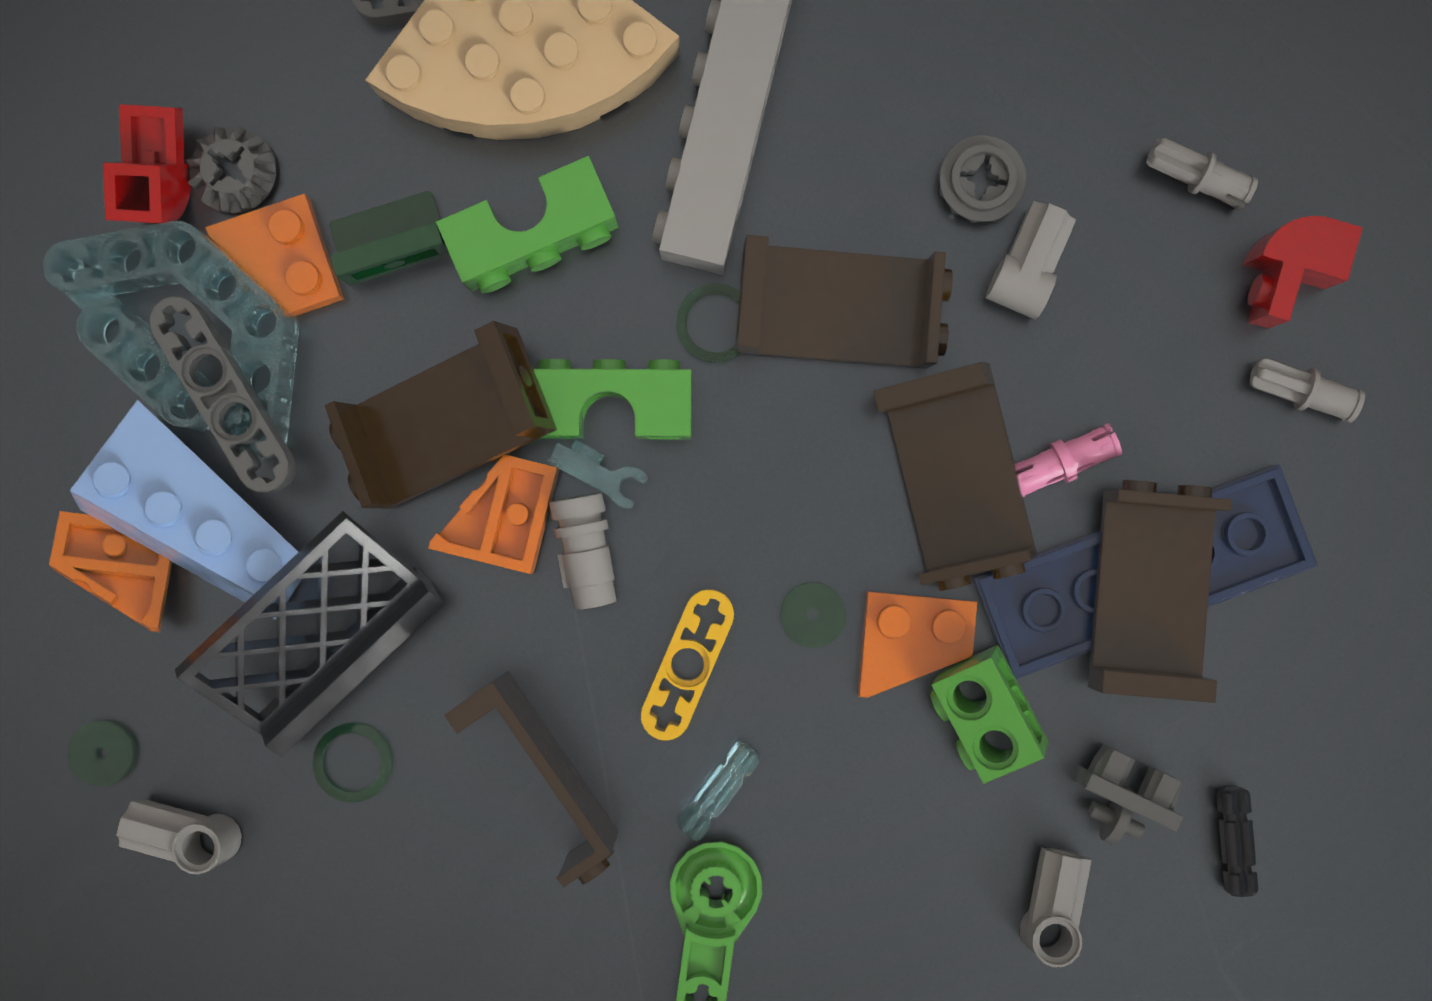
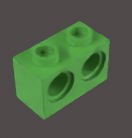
M998 645L947 667L938 673L931 684L934 691H931V700L934 708L944 722L950 720L959 737L956 745L964 765L970 771L976 769L983 784L1044 759L1049 740ZM963 681L979 683L984 688L987 698L982 701L967 699L962 694L959 683ZM994 730L1001 731L1011 739L1013 746L1004 750L996 749L987 742L985 733Z

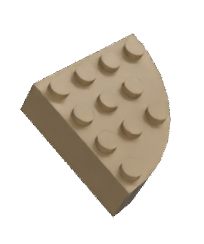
M424 0L365 81L383 100L414 119L438 128H446L456 132L473 134L474 137L493 140L536 139L582 128L599 120L601 115L618 108L626 101L629 103L652 86L680 55L679 35L633 0Z

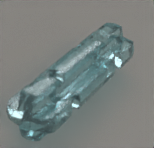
M739 741L726 755V764H720L694 797V806L688 805L678 818L677 826L691 839L699 841L712 826L710 821L712 817H719L744 784L742 780L744 775L749 777L760 763L759 754L747 744Z

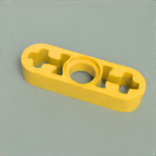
M700 590L689 599L641 711L643 727L648 734L656 739L672 740L685 732L734 619L732 603L724 593L718 590ZM710 598L720 602L718 611L725 615L721 624L712 622L705 635V639L716 640L712 650H709L698 640L681 637L686 627L692 633H696L700 623V616L693 612L694 607L697 604L706 606ZM681 649H694L703 658V670L693 679L680 678L673 671L672 658ZM663 678H666L679 689L694 690L690 700L680 693L675 706V713L682 718L679 723L670 721L666 728L656 725L658 716L651 712L653 705L662 707L671 689L660 688Z

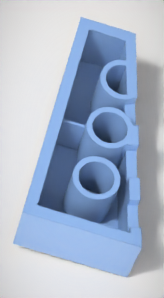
M139 400L135 402L70 489L76 504L84 513L91 515L243 602L248 601L298 553L290 543ZM297 579L286 589V602L302 579ZM277 598L271 604L277 603Z

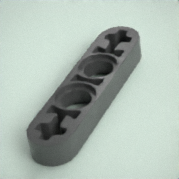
M171 296L162 299L154 306L150 314L149 326L152 334L238 477L247 488L256 492L276 493L284 490L292 483L296 474L294 457L208 314L200 305L183 297ZM176 311L186 316L190 315L191 319L185 323V328L192 340L201 343L206 339L208 342L192 348L183 335L173 331L170 332L169 328L175 324V319L172 315ZM207 356L217 357L223 367L220 381L211 387L201 386L195 376V368L198 362ZM244 404L251 412L252 423L245 433L238 436L232 435L225 427L224 416L231 406ZM263 434L266 436L265 441L256 442ZM256 442V446L264 457L278 458L279 464L273 468V474L276 478L272 481L267 477H257L255 471L262 466L260 459L254 450L245 449L241 453L239 450L240 446Z

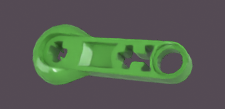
M723 841L704 842L688 850L678 861L670 880L671 901L684 936L676 1001H695L694 996L691 994L695 993L698 985L702 984L708 986L709 995L712 996L707 998L706 1001H726L734 943L756 913L762 897L761 875L754 860L740 847ZM711 876L723 877L724 887L731 889L728 895L722 891L720 900L710 899L709 890L701 887L704 881L708 885L711 884Z

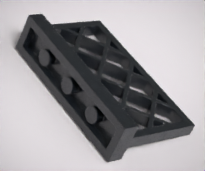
M342 511L175 668L176 677L262 735L265 747L282 757L443 605V602L430 579L415 566L413 568L409 567ZM345 533L359 543V560L328 563V549ZM369 552L377 559H369ZM393 571L401 578L386 593L368 594V573ZM358 574L357 595L327 598L328 577ZM318 578L317 599L286 602V589L297 579ZM277 598V603L271 604ZM357 609V621L346 631L327 632V612ZM317 613V634L286 637V616ZM276 617V638L244 641V629L254 619ZM317 648L316 660L306 669L285 671L286 651ZM276 652V672L244 676V656ZM235 657V677L210 680L199 673L212 659ZM276 686V697L260 713L244 703V690ZM235 691V697L229 692Z

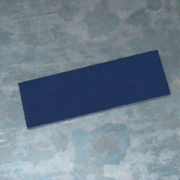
M1280 464L1271 465L1212 487V498L1232 499L1231 511H1215L1208 607L1318 567ZM1101 529L1038 552V556L1032 561L1024 563L1026 569L1024 573L993 579L990 570L971 577L995 643L1000 647L1016 679L1091 651Z

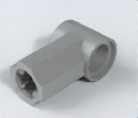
M1033 201L1029 205L1009 254L1005 253L994 272L985 298L1036 320L1046 306L1055 286L1057 275L1053 274L1063 253L1076 219L1070 216L1067 210L1058 206Z
M136 798L130 802L126 812L120 818L116 834L119 838V847L173 861L181 870L189 874L208 872L231 859L238 852L242 838L239 825L233 818L225 814L205 816L143 798ZM202 832L208 834L213 840V855L207 853L202 848L200 842Z
M1041 847L1030 907L1021 920L1020 936L1028 949L1044 964L1051 967H1064L1072 964L1082 949V936L1079 931V924L1092 860L1069 851ZM1051 924H1059L1061 927L1059 940L1050 947H1041L1040 935L1042 931Z

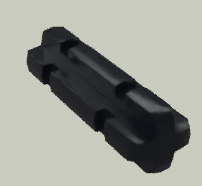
M1242 787L1218 789L1216 797L1217 809L1223 814V818L1218 819L1222 863H1227L1228 869L1223 871L1224 889L1231 896L1235 897L1254 896L1259 888L1257 872H1252L1251 866L1256 865L1253 820H1248L1247 814L1252 812L1251 796L1249 791Z

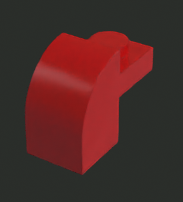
M119 104L121 161L103 162L105 220L145 223L176 221L184 213L191 191V185L188 183L190 180V168L188 163H184L183 108Z
M1306 216L1295 219L1259 239L1251 247L1243 262V266L1263 271L1253 281L1248 294V305L1253 306L1248 323L1269 329L1290 321L1301 283L1325 290L1348 281L1363 227L1325 216Z

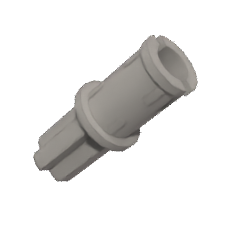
M1167 138L1155 141L1146 160L1148 166L1188 184L1189 192L1196 194L1200 191L1223 201L1239 211L1245 208V202H1250L1258 185L1256 177L1237 171L1217 161L1216 154L1208 152L1202 155Z
M1264 357L1260 358L1256 365L1253 366L1250 374L1249 384L1253 388L1292 401L1295 409L1305 410L1309 407L1339 417L1349 423L1357 418L1365 401V392L1363 390L1353 389L1321 377V372L1315 368L1304 371Z

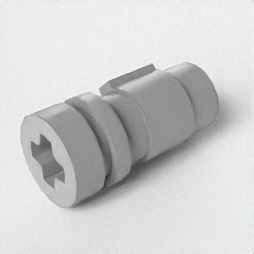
M603 492L549 502L552 521L557 520L559 526L554 528L555 538H561L563 553L558 555L563 587L570 588L574 609H588L616 602L617 598L613 582L615 576L609 545L606 544L604 530L609 528L608 519H602L601 512L606 511Z

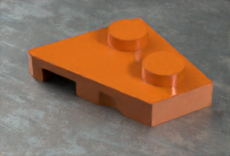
M301 194L205 227L208 236L289 315L294 317L344 300L311 199L306 194Z
M503 455L487 473V478L477 490H473L459 506L460 510L440 533H436L430 540L428 549L527 574H534L550 511L549 502L553 499L560 468Z
M60 511L49 566L52 570L148 630L160 632L172 561L89 514Z
M866 591L857 695L868 698L972 657L977 602Z

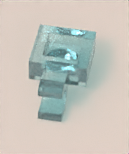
M577 440L574 441L571 449L557 443L547 461L548 463L606 493L620 507L633 508L635 503L621 494L620 485L626 478H635L639 482L646 484L649 478L643 471L630 466L610 471L599 465L604 455Z

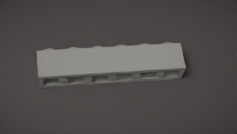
M711 0L705 32L713 35L708 54L698 52L692 85L699 86L695 106L686 104L684 107L679 137L685 138L686 143L682 159L672 158L665 189L673 191L669 211L659 210L653 231L652 242L660 244L659 252L663 261L720 275L725 274L792 0Z

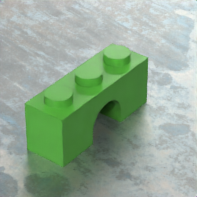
M589 156L538 177L546 196V211L542 220L529 230L511 231L500 225L495 211L487 200L436 221L462 283L471 292L480 289V292L484 294L498 290L511 282L509 276L527 267H530L532 272L544 270L558 263L561 260L560 253L578 245H580L581 250L592 249L611 238L610 231L619 227Z
M565 359L538 360V369H534V372L557 428L556 431L539 439H584V419L589 407L600 398L613 396L627 401L632 406L635 414V437L637 439L691 440V369H680L681 361L666 359L649 360L648 369H626V361L617 359L593 360V369H571V361Z

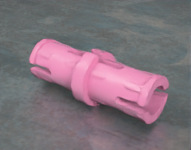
M1107 423L1100 428L1065 443L1059 439L1049 444L1050 449L1015 463L1023 497L1060 480L1069 483L1078 479L1077 474L1112 458L1122 456V448L1115 432L1110 434L1113 432L1112 427Z

